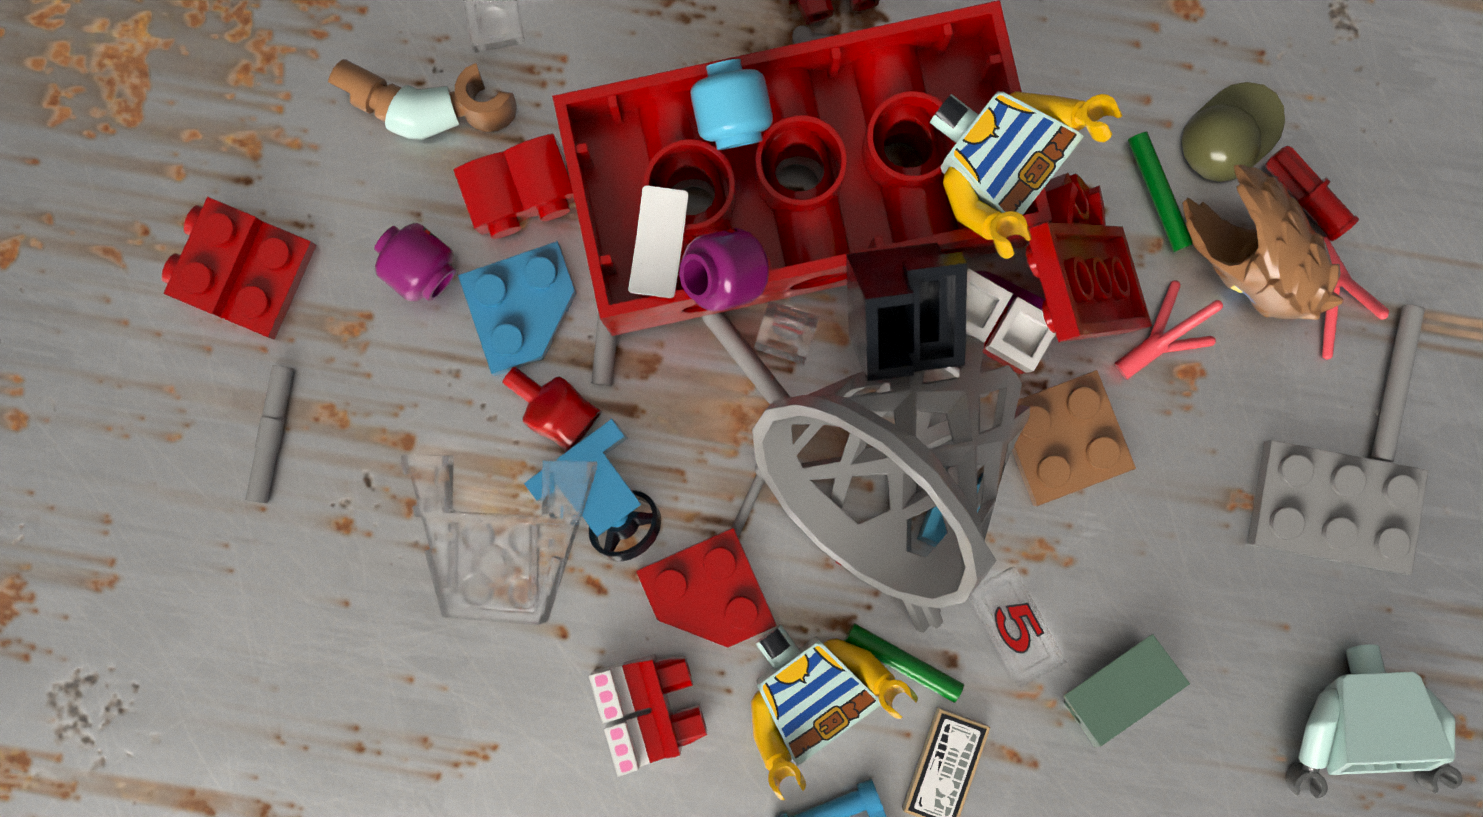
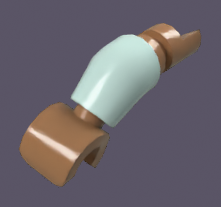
M346 59L339 61L335 65L328 79L330 84L350 93L351 105L368 114L375 111V117L385 122L386 129L408 139L423 140L460 125L459 118L463 116L477 130L484 132L499 131L507 127L515 119L517 111L514 94L510 92L499 91L493 99L487 102L474 100L477 93L485 89L476 63L466 67L460 73L454 85L455 91L450 92L448 86L416 89L410 85L401 88L393 83L387 86L384 78Z

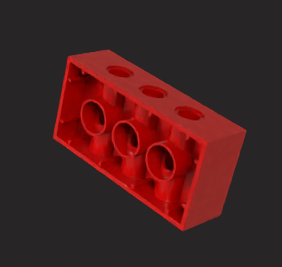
M1000 0L553 95L599 317L609 333L615 336L847 285L846 254L929 243H938L943 254L961 252L965 259L997 253L993 240L983 238L956 220L943 186L945 174L940 168L956 143L933 126L930 121L951 94L979 115L997 91L1005 92L1008 95L1015 91L1022 92ZM731 59H741L742 69H755L764 75L773 114V122L767 130L761 132L763 141L730 149L717 150L716 142L704 140L698 133L691 99V88L697 81L708 77L707 65ZM892 143H906L918 151L923 164L909 168L897 166L888 160L884 147ZM802 165L815 173L819 184L806 191H793L782 186L778 182L776 175L787 166ZM644 186L676 190L698 187L706 190L714 199L712 205L704 212L696 215H686L676 290L673 298L634 294L628 291L642 189ZM1045 187L1023 214L1028 228L1053 221ZM740 228L750 232L761 243L768 259V283L763 294L751 303L723 311H709L700 307L684 291L679 276L680 264L687 245L698 236L723 230ZM1011 235L1006 238L1010 241L1013 249L1024 247L1029 243L1021 235Z

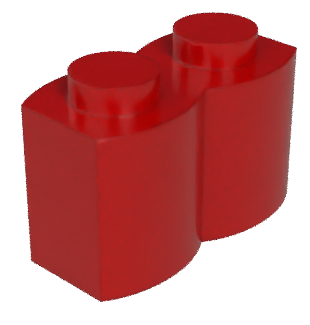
M553 133L524 141L503 152L477 158L453 169L474 229L481 235L490 233L492 239L503 238L521 230L520 222L530 217L539 215L541 221H549L564 216L571 211L569 205L575 202L568 167L560 144Z

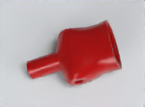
M513 367L502 381L505 386L528 402L522 417L523 423L535 433L558 444L565 452L581 441L602 412V410L585 400L568 381L560 376L540 386L517 367Z

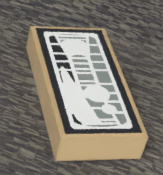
M937 707L902 806L903 811L916 817H960L990 727L981 722Z

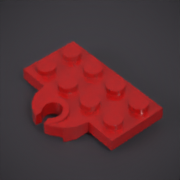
M1069 172L1050 179L1045 186V191L1053 221L1029 228L1032 239L1029 241L1030 245L1026 248L1029 267L1032 273L1037 278H1040L1046 300L1042 303V311L1050 331L1056 333L1058 342L1130 333L1151 327L1152 323L1123 226H1106L1104 201L1100 185L1089 188L1078 174L1069 175Z

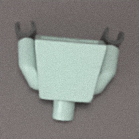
M1359 645L1347 649L1346 656L1351 674L1338 677L1318 695L1305 726L1298 756L1301 763L1292 765L1286 774L1288 787L1298 796L1303 780L1313 777L1310 785L1311 794L1315 798L1325 796L1328 786L1325 778L1319 771L1327 766L1328 775L1416 771L1418 783L1433 793L1438 792L1437 781L1439 776L1444 785L1452 789L1458 788L1462 784V775L1457 768L1449 765L1455 759L1454 715L1430 689L1425 687L1421 676L1417 673H1386L1378 645Z

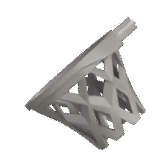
M967 334L965 365L960 366L959 377L924 382V370L914 372V376L867 382L862 371L808 395L774 400L752 429L756 463L763 479L786 514L822 551L859 579L885 594L903 600L916 630L923 633L929 626L937 629L941 626L943 619L940 615V608L966 602L997 561L985 543V538L1005 465L1030 416L1029 406L1019 405L1017 407L1022 383L1009 365L980 374L984 343ZM881 384L876 392L852 396L857 391L868 386ZM999 390L993 426L988 430L980 432V395ZM894 411L895 424L882 417L887 412ZM932 413L946 414L947 420L929 427ZM792 425H809L793 444ZM823 425L838 426L850 433L842 457L800 463L797 454ZM950 440L953 441V444L940 446ZM984 465V475L977 493V471ZM887 475L889 511L858 524L842 510L852 477ZM835 478L830 498L810 480ZM918 485H920L923 489L917 492ZM937 506L942 513L947 534L927 557L912 553V518Z

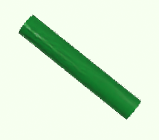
M1142 132L1129 138L1128 143L1173 251L1177 252L1193 245L1190 233L1148 132Z
M853 623L844 640L845 642L870 651L883 664L953 703L960 697L964 688V684L856 623Z

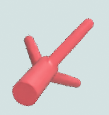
M1323 237L1332 264H1340L1341 275L1333 292L1340 295V288L1343 287L1379 319H1386L1389 315L1388 308L1351 278L1328 237ZM1338 306L1327 310L1325 314L1322 357L1327 360L1333 357Z
M1172 281L1164 297L1150 337L1115 362L1116 368L1128 380L1163 353L1213 346L1216 343V339L1213 336L1176 339L1223 308V303L1220 300H1215L1163 334L1181 286L1179 281Z

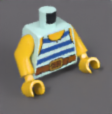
M997 91L978 115L951 94L935 113L930 123L956 143L940 167L945 174L943 186L956 220L983 238L993 240L996 250L1001 257L1008 259L1015 255L1010 241L1006 238L1011 235H1021L1027 241L1032 239L1023 214L1084 137L1078 131L1086 126L1091 137L1097 142H1106L1111 138L1112 133L1109 126L1098 120L1104 116L1122 117L1115 99L1106 94H1099L1085 102L1084 100L1055 95L1016 91L1008 95L1005 92Z
M779 625L755 643L772 666V669L757 679L759 690L751 700L753 738L764 764L769 770V785L780 800H785L779 788L781 781L785 777L794 776L800 788L804 791L806 781L797 766L880 705L891 716L901 719L903 717L892 705L895 696L900 693H906L916 703L918 701L916 693L903 681L895 680L894 675L870 651L838 638L830 639L823 643L816 636L798 648L784 627Z

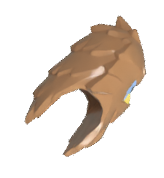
M1245 165L1234 166L1235 175L1239 182V185L1236 186L1237 191L1254 221L1256 229L1248 230L1235 226L1225 219L1223 220L1205 202L1199 205L1187 197L1182 204L1187 220L1186 225L1194 247L1213 265L1214 270L1226 287L1239 293L1243 292L1250 299L1252 306L1261 315L1278 319L1319 320L1322 312L1344 302L1341 296L1333 292L1341 275L1340 264H1332L1323 236L1314 232L1300 204L1295 198L1290 197L1284 185L1275 177H1270L1255 167H1247Z

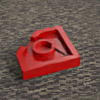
M734 527L636 571L658 621L729 648L777 626Z

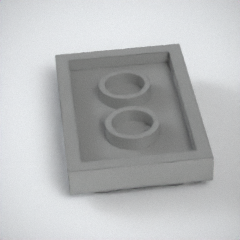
M1264 441L1247 544L1412 575L1429 470L1280 441Z

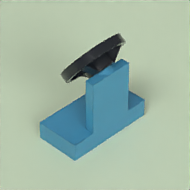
M610 419L524 484L536 501H544L562 488L589 525V539L598 553L608 560L627 561L641 555L654 543L661 528V513L658 506L647 494L629 488L606 457L607 453L628 439L616 421ZM640 501H643L650 505L652 513L636 512L634 510L642 505ZM651 524L647 534L638 544L630 549L614 552L620 540L634 535L639 526ZM607 531L603 549L599 544L598 537Z

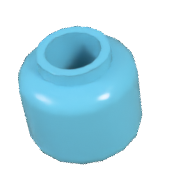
M731 59L707 65L708 77L697 81L691 88V99L700 137L710 142H716L717 150L730 149L763 141L761 132L767 130L773 122V114L764 75L755 69H742L741 59Z

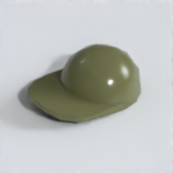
M1251 82L1232 84L1218 92L1191 117L1184 127L1181 143L1184 157L1191 168L1206 179L1224 182L1237 179L1234 171L1235 165H1245L1247 167L1256 165L1275 147L1282 136L1285 125L1284 105L1277 93L1264 84Z

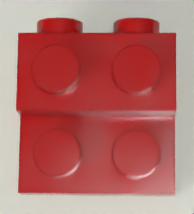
M207 197L203 207L199 205L194 206L186 216L184 233L189 235V238L181 255L177 253L172 254L163 267L162 281L167 283L163 294L275 340L317 245L307 239L266 223L253 215Z

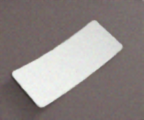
M653 186L643 187L628 287L630 293L665 298L674 297L688 203L687 191Z

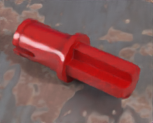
M1287 145L1281 148L1266 162L1265 165L1268 171L1284 185L1288 193L1297 200L1307 214L1327 234L1330 241L1338 239L1359 221V218L1356 215L1354 216L1328 187L1331 181L1327 177L1321 180L1292 147Z

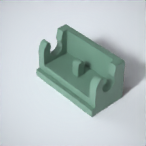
M1151 634L1063 695L1065 699L1063 703L1086 734L1094 747H1101L1190 685V683L1156 637Z

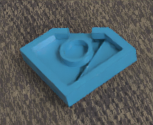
M558 241L458 275L492 375L497 376L510 371L513 367L520 368L545 359L553 343L556 330L577 294Z

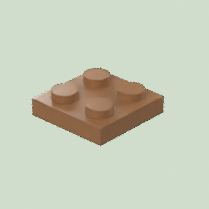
M1097 370L1018 400L1017 407L1019 405L1030 407V416L1016 441L1012 453L1033 506L1045 504L1136 469Z

